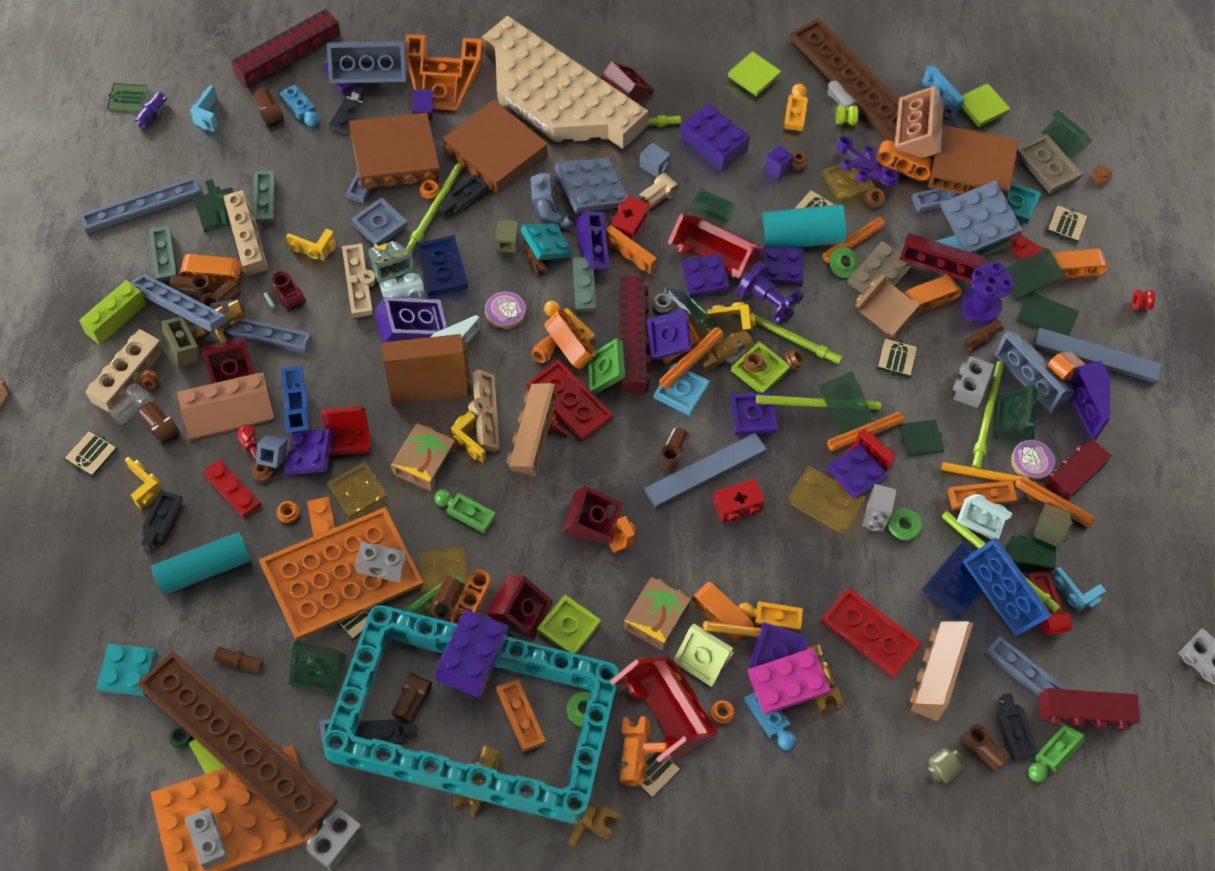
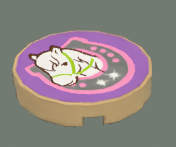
M512 292L496 293L485 304L487 321L496 328L500 327L505 330L515 328L523 322L526 314V306L523 299Z
M1026 440L1014 448L1011 455V465L1019 476L1021 474L1031 481H1040L1046 479L1053 471L1055 457L1051 449L1044 443L1036 440Z

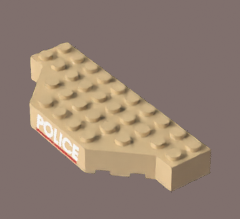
M506 16L482 36L484 53L496 61L499 104L553 142H562V139L584 141L593 137H601V139L611 140L624 149L648 126V110L509 16Z

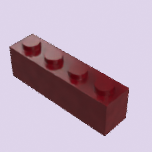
M908 233L899 260L972 283L973 271L978 266L985 264L986 257Z
M1047 688L1039 693L1041 721L1050 722V725L1059 726L1064 725V723H1072L1073 727H1085L1087 724H1091L1099 729L1117 726L1118 730L1132 729L1133 725L1140 723L1138 694Z

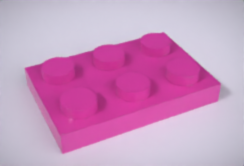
M814 648L747 669L763 715L829 694L831 691Z

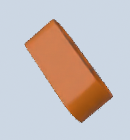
M893 141L882 142L877 155V160L881 165L920 181L930 177L933 165L930 157L920 158L895 149V142Z
M1101 249L1054 252L1046 258L1051 277L1055 279L1096 276L1108 270Z
M187 254L183 259L180 276L194 277L197 274H205L212 284H224L227 281H232L237 285L242 270V263L234 258Z
M945 275L908 289L903 294L912 301L913 299L921 305L922 310L919 312L921 313L955 300L962 294V290L953 277Z
M559 309L545 322L546 330L574 367L582 369L596 356L592 345L564 310Z
M1062 352L1053 357L1047 367L1062 381H1068L1072 378L1078 366L1086 364L1074 353Z
M476 570L470 575L453 609V614L450 618L451 623H456L460 620L465 609L477 614L480 613L491 589L490 577L486 571ZM478 581L485 582L483 586L475 585V583ZM469 600L476 602L473 606L465 604Z
M707 582L691 597L694 605L712 622L754 627L751 619L711 582ZM724 633L735 643H738L745 637V635Z

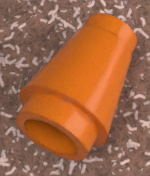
M550 334L532 348V357L539 363L549 361L557 346V343Z

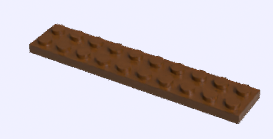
M820 18L791 32L790 39L830 81L840 83L844 90L856 101L855 106L858 107V110L887 140L895 142L899 99Z
M174 651L167 655L137 683L138 687L301 839L338 804L337 799Z

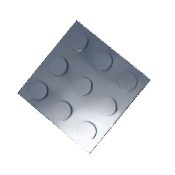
M609 157L560 162L555 165L554 169L575 213L618 208L620 202H624L627 198L624 187Z
M996 180L942 202L940 205L964 251L975 253L1022 233V228Z

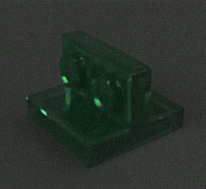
M1058 109L1052 114L1054 117L1052 122L1042 132L1043 135L1047 134L1070 158L1083 144L1088 146L1092 142V139L1083 129Z
M213 179L205 181L209 194L193 199L204 232L207 233L231 226L223 196L234 193L232 187L223 190L219 186L215 187Z
M1030 385L998 396L995 433L997 435L1003 436L1015 432L1025 440L1035 439L1037 387Z
M296 640L292 647L289 684L334 695L337 690L338 674L346 662L347 654L341 653L340 650Z

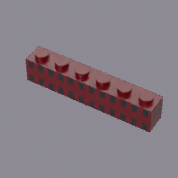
M324 9L231 60L234 74L248 87L340 36L339 22L327 9Z
M620 276L619 323L620 340L623 341L625 378L620 380V393H646V385H650V372H646V367H650V354H646V349H649L650 344L649 336H646L648 319H645V314L649 313V301H645V297H648V284H644V276Z

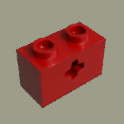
M628 195L624 202H620L617 214L611 217L608 226L612 225L634 241L648 218L649 204Z
M752 479L714 491L713 503L721 522L724 523L727 521H738L746 515L754 516L759 514L763 510L765 499L756 479Z

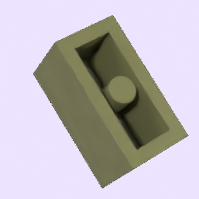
M180 316L162 321L163 339L177 368L198 363V346L184 318Z
M1046 502L1037 520L1034 537L1059 548L1062 542H1067L1072 530L1070 529L1073 525V522L1070 521L1071 513Z

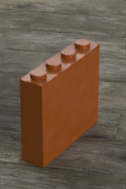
M495 100L443 137L445 153L456 159L463 168L465 167L469 170L472 176L475 174L489 186V190L494 191L496 194H499L548 156V143Z
M427 113L350 121V135L361 189L439 180L440 168Z
M942 125L941 152L936 153L934 156L928 188L944 189L943 191L946 192L952 191L956 192V194H964L996 180L1007 200L1019 140Z
M461 334L382 343L383 362L392 405L468 396L467 388H471L467 342H462Z

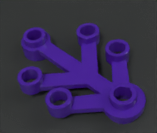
M841 136L836 144L837 150L843 154L849 153L858 160L843 159L841 164L843 170L860 169L856 175V179L860 182L872 179L881 181L887 187L897 185L899 181L898 173L876 161V150L870 145L865 146L861 154L852 147L854 142L850 137Z

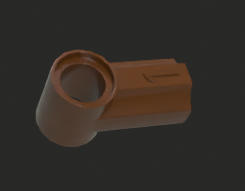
M263 87L257 89L253 96L259 107L264 124L268 125L284 119L281 107L278 102L275 103L269 89H264Z
M197 274L194 277L174 275L169 282L171 288L185 295L197 296L200 300L205 294L214 293V288L205 274Z
M227 281L214 293L202 296L200 303L210 307L211 303L235 300L241 295V292L232 281Z
M154 401L143 404L138 411L161 444L180 432L175 422L169 416H166Z
M680 427L673 428L666 445L661 450L660 467L666 472L677 470L680 458L690 439V434L686 429Z
M445 575L434 600L427 607L428 616L443 621L449 620L464 583ZM441 604L444 608V613L438 617L436 608Z
M409 673L402 686V694L391 712L392 715L399 720H405V723H410L421 701H425L432 688V682Z
M973 725L962 736L963 746L969 751H974L994 771L1010 756L990 737L989 731L983 725ZM972 734L978 736L979 742H976L972 738Z

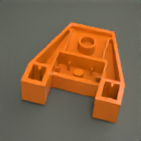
M406 34L405 56L414 89L433 90L435 96L434 110L457 112L482 66V39L463 38L461 59L428 57V44L425 35Z

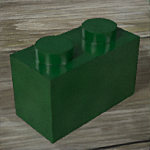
M1021 535L1012 536L1008 541L1006 552L1021 572L1037 573L1050 571L1051 574L1056 568V546L1040 539H1028Z

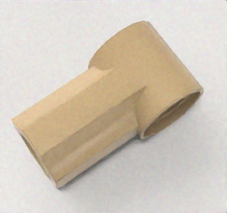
M662 173L655 179L652 186L639 194V199L648 203L651 209L664 198H672L678 192L679 185L666 173Z

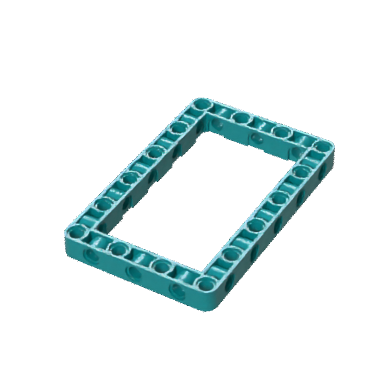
M382 605L372 608L368 614L324 736L325 757L333 763L568 823H578L583 820L615 694L616 685H612L611 680L619 674L618 668L610 662L507 637L495 667L591 691L567 788L560 789L544 785L545 782L518 775L513 777L497 773L495 769L471 763L466 765L450 761L448 757L424 751L419 753L403 749L401 745L377 739L368 740L356 737L355 733L388 640L444 653L458 625ZM377 620H384V622H382V623H378V622H376V621H377ZM422 631H428V632H430V633H429V634H423V633H421V632H422ZM514 653H515V654H519L520 656H519V657H514V656H512L511 654H514ZM367 659V660H370L371 662H369V663H363V662H361V661ZM556 665H563L565 668H558ZM602 676H607L610 680H605ZM348 701H355V702H357V703L354 704V705H348V704H346ZM592 717H597V718H599L601 721L595 722V721H593L591 718H592ZM333 744L342 745L340 748L337 749L331 748ZM380 756L389 757L386 761H381L378 758ZM581 760H587V761H589L591 764H590V765H584V764H582L580 761H581ZM427 768H435L437 771L435 773H428L425 770ZM482 780L484 784L480 786L475 785L473 781ZM529 792L532 794V797L525 798L521 793ZM576 804L580 807V809L573 810L569 807V805Z

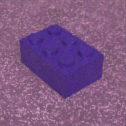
M708 103L682 123L680 139L722 172L748 151L750 136Z
M465 609L436 667V681L480 698L507 641L509 626Z

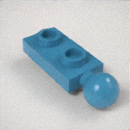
M296 85L279 92L280 99L299 120L304 118L305 123L310 127H315L319 124L320 117L316 113L315 106Z
M755 692L744 697L745 704L771 739L778 735L779 746L783 750H792L796 746L797 739L792 732L786 731L790 727V722L783 712L778 710L763 715Z

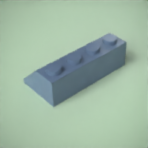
M404 41L327 43L329 83L406 82Z
M1014 331L1004 333L994 354L1004 363V366L1050 413H1053L1069 402L1075 392L1071 384L1067 381H1062L1047 367L1048 362L1029 344L1026 338Z

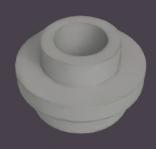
M661 293L653 299V308L659 313H667L673 307V300L668 294Z

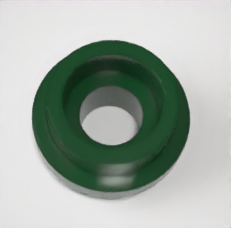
M181 726L173 729L169 736L170 744L177 750L187 749L190 747L189 743L194 740ZM185 735L186 739L183 742H179V737Z

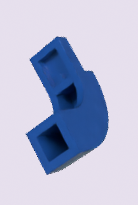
M301 365L280 368L285 399V411L283 413L286 433L309 430L310 414L303 367Z

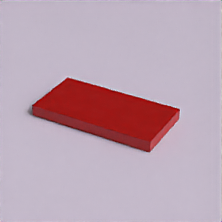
M559 359L527 382L529 389L531 384H555L558 397L554 413L581 443L614 418V415Z
M849 587L821 620L822 624L893 678L898 675L922 644V642Z

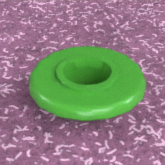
M839 247L830 256V268L838 277L849 278L858 269V257L850 248ZM842 257L847 259L848 267L842 265Z
M897 509L891 513L888 520V528L895 537L901 540H912L920 535L922 521L918 514L910 509ZM906 521L910 524L911 528L904 529L899 525V522Z
M590 692L576 693L567 703L566 712L568 718L579 727H582L585 714L578 710V706L588 704ZM597 717L591 718L595 722L600 721V719Z

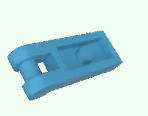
M928 66L922 80L923 85L926 87L935 86L945 106H952L959 113L965 99L935 66Z

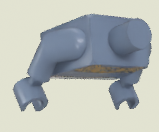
M539 173L531 178L532 201L540 222L547 220L554 223L559 222L563 229H568L574 225L571 222L574 220L572 215L567 214L562 218L561 214H559L558 187L561 190H564L558 176L546 173Z

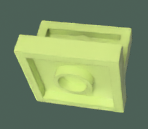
M693 624L689 628L673 661L712 687L722 669L731 660L734 652H732V647L696 624Z

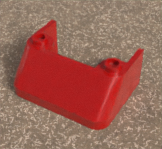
M680 214L667 243L669 245H677V250L686 254L690 251L705 257L721 253L724 267L731 271L730 275L740 280L750 272L763 250L762 246L693 214Z
M671 658L636 659L611 680L612 685L625 684L630 696L645 699L667 735L662 743H667L668 749L657 757L659 762L678 759L717 735L718 732L715 724L678 665Z

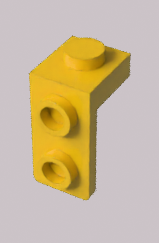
M328 229L324 231L317 244L289 233L286 236L288 247L291 250L307 254L313 259H320L322 261H325L329 253L333 252L336 247L334 232Z
M744 302L733 303L731 307L716 305L712 309L707 310L710 318L741 314L742 328L748 333L753 332L752 326H756L755 315L751 314L749 305Z
M468 411L464 416L458 417L455 424L451 427L452 438L455 440V444L459 447L463 446L473 459H478L483 463L486 460L485 450L467 436L476 427V417Z
M127 457L125 461L130 470L144 482L142 486L131 494L134 503L142 510L146 506L151 505L159 495L161 490L158 484H160V481L152 473L148 475L145 472V467L138 460L134 462Z

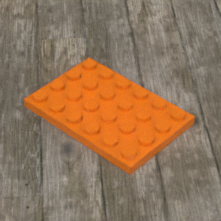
M386 507L259 559V563L296 641L423 586L424 583ZM361 542L406 552V563L400 583L356 573V559Z
M294 745L282 748L286 754L300 765ZM226 768L150 792L169 871H206L199 863L185 818L207 808L216 817L230 861L207 871H227L305 844L314 832L318 833L316 825L301 839Z

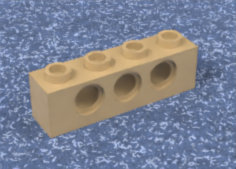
M243 190L223 196L242 267L249 276L269 270L250 200Z
M140 329L135 335H132L123 349L116 353L115 358L110 364L103 368L98 378L88 386L86 394L91 403L112 414L138 383L141 372L149 370L164 352L160 340Z

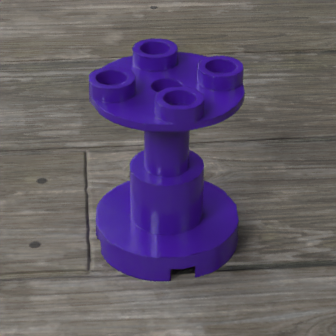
M762 262L757 263L752 267L755 271L751 275L747 273L740 282L737 289L739 294L737 295L743 300H748L755 295L763 302L765 300L771 302L778 308L773 322L779 325L784 319L788 321L794 315L795 311L793 308L802 301L804 294L799 289H796L785 298L775 291V285L766 279L769 268Z
M999 262L982 264L973 271L971 280L973 288L965 292L960 304L962 314L971 322L974 320L981 325L990 324L998 318L1002 311L1001 298L1009 294L1014 282L1011 274Z

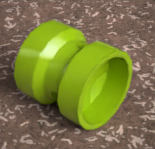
M843 105L837 106V125H843L844 123H849L850 125L857 124V106H850L849 108Z

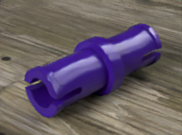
M157 91L150 102L145 103L144 109L134 119L135 123L145 128L152 117L157 116L158 110L167 101V97H164L163 93Z

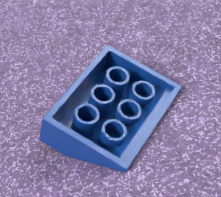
M996 537L962 561L1015 637L1052 616Z

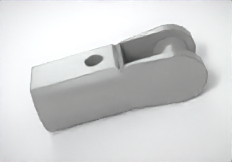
M831 81L829 83L828 95L839 105H843L846 108L856 105V101L844 90L839 82Z

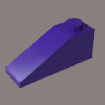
M585 211L576 220L578 240L589 269L609 270L604 212Z

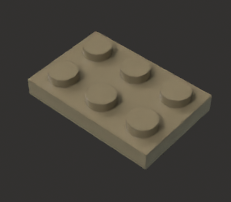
M1047 134L1017 148L1016 156L1049 193L1079 180L1082 176L1078 168Z
M881 241L848 279L847 284L861 293H866L870 289L871 282L883 274L887 281L896 287L912 269L914 264L899 260L901 252Z

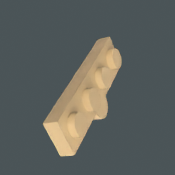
M362 243L342 246L352 317L373 315L369 288L375 285L376 277L373 271L366 270Z
M477 369L473 372L474 400L469 403L468 408L476 417L477 444L484 450L495 453L500 450L495 377L493 374Z

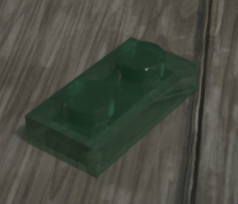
M702 188L692 201V207L724 222L728 221L736 207L735 203Z

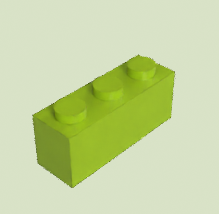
M125 280L84 315L79 322L85 334L101 345L145 307L146 303L141 291Z

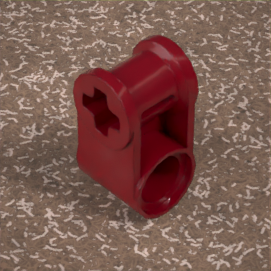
M278 271L273 274L272 283L275 294L287 312L300 303H306L302 291L296 286L287 272Z

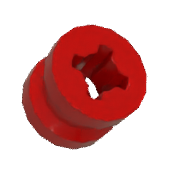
M1134 290L1132 295L1133 309L1140 310L1145 308L1146 310H1152L1155 305L1154 291L1147 290L1142 292L1141 290Z

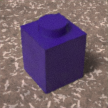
M414 89L413 114L427 113L428 119H433L435 102L433 90Z
M778 145L766 156L764 171L779 181L791 171L794 155L781 145Z

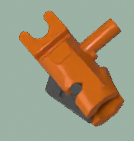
M645 716L640 717L639 724L634 727L632 721H629L628 717L623 718V747L616 751L619 781L624 786H642L647 770L646 756L649 753L665 752L668 749L667 743H647V739L650 738L651 723Z

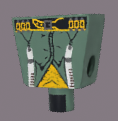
M392 241L383 245L377 243L368 251L372 270L379 283L415 271L412 253L397 242Z

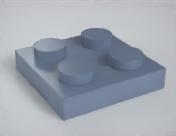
M382 197L351 219V224L373 245L377 243L384 244L408 226L407 221Z

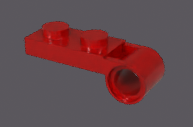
M1050 571L1030 573L1026 576L1045 594L1049 593L1052 596L1051 599L1061 606ZM1046 607L1052 616L1041 622L1044 633L1052 635L1070 632L1072 623L1069 614L1066 611L1063 612L1062 607L1056 613Z

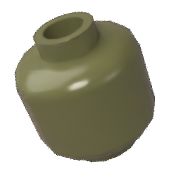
M943 747L929 758V767L927 769L939 783L943 781L949 784L963 773L964 767L961 762L964 759L956 749L951 751Z

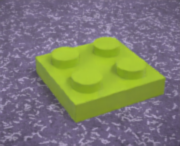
M760 341L731 367V371L758 393L767 392L790 370L789 364ZM757 352L763 357L764 367L761 371L753 373L744 368L743 360L747 354Z
M564 595L539 625L537 632L563 651L577 654L599 627L601 619Z

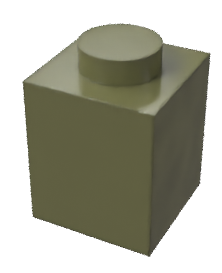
M498 220L495 239L496 251L516 253L518 221Z

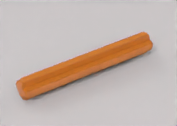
M878 217L846 238V243H839L823 253L822 259L827 264H830V256L834 250L839 247L853 249L883 229L886 221L882 217Z
M718 327L714 328L659 380V384L664 389L672 386L724 337L723 331Z
M896 412L828 440L827 446L830 451L838 450L855 443L858 433L864 428L869 433L875 435L902 424L905 418L901 412Z
M1020 476L1016 480L1015 486L1045 504L1047 502L1070 512L1072 519L1086 527L1093 524L1095 517L1024 476Z

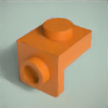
M626 516L617 519V529H615L612 542L609 544L613 553L634 546L635 535L637 534L636 528L632 522H628Z

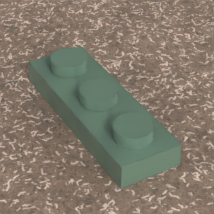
M274 170L254 171L253 214L256 224L274 223L275 172Z
M170 226L149 229L155 279L159 282L170 281L171 277L177 276Z
M585 257L573 258L575 313L596 312L594 269H589Z

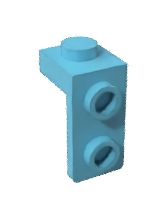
M212 85L202 93L200 99L192 106L190 112L194 124L203 129L215 131L218 127L215 114L208 111L217 100L215 88Z
M1058 567L1051 575L1054 586L1062 591L1068 603L1078 612H1081L1088 606L1094 608L1103 601L1101 597L1106 590L1101 584L1083 595L1061 567Z

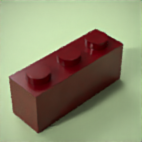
M1093 439L1086 445L1081 443L1074 451L1076 454L1073 457L1069 455L1061 463L1062 468L1059 470L1055 468L1048 475L1049 482L1045 487L1049 491L1069 501L1108 463L1112 455Z

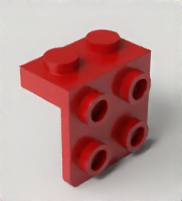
M364 407L330 408L321 411L324 429H331L334 432L330 455L370 452V430Z
M865 428L858 433L855 443L842 454L844 455L861 444L886 473L892 468L896 459L893 451L889 447H885L873 433H869Z

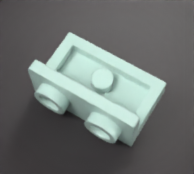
M408 273L404 277L393 278L379 283L383 297L426 299L423 282L419 273Z
M974 494L964 500L957 523L991 540L995 537L999 540L1005 520L1011 518L1012 513L1007 511L1004 506L994 504L982 495Z

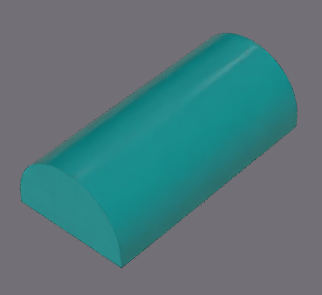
M842 204L762 212L765 246L797 248L846 243L845 214Z
M237 532L150 567L161 593L165 596L251 562V558L240 532Z

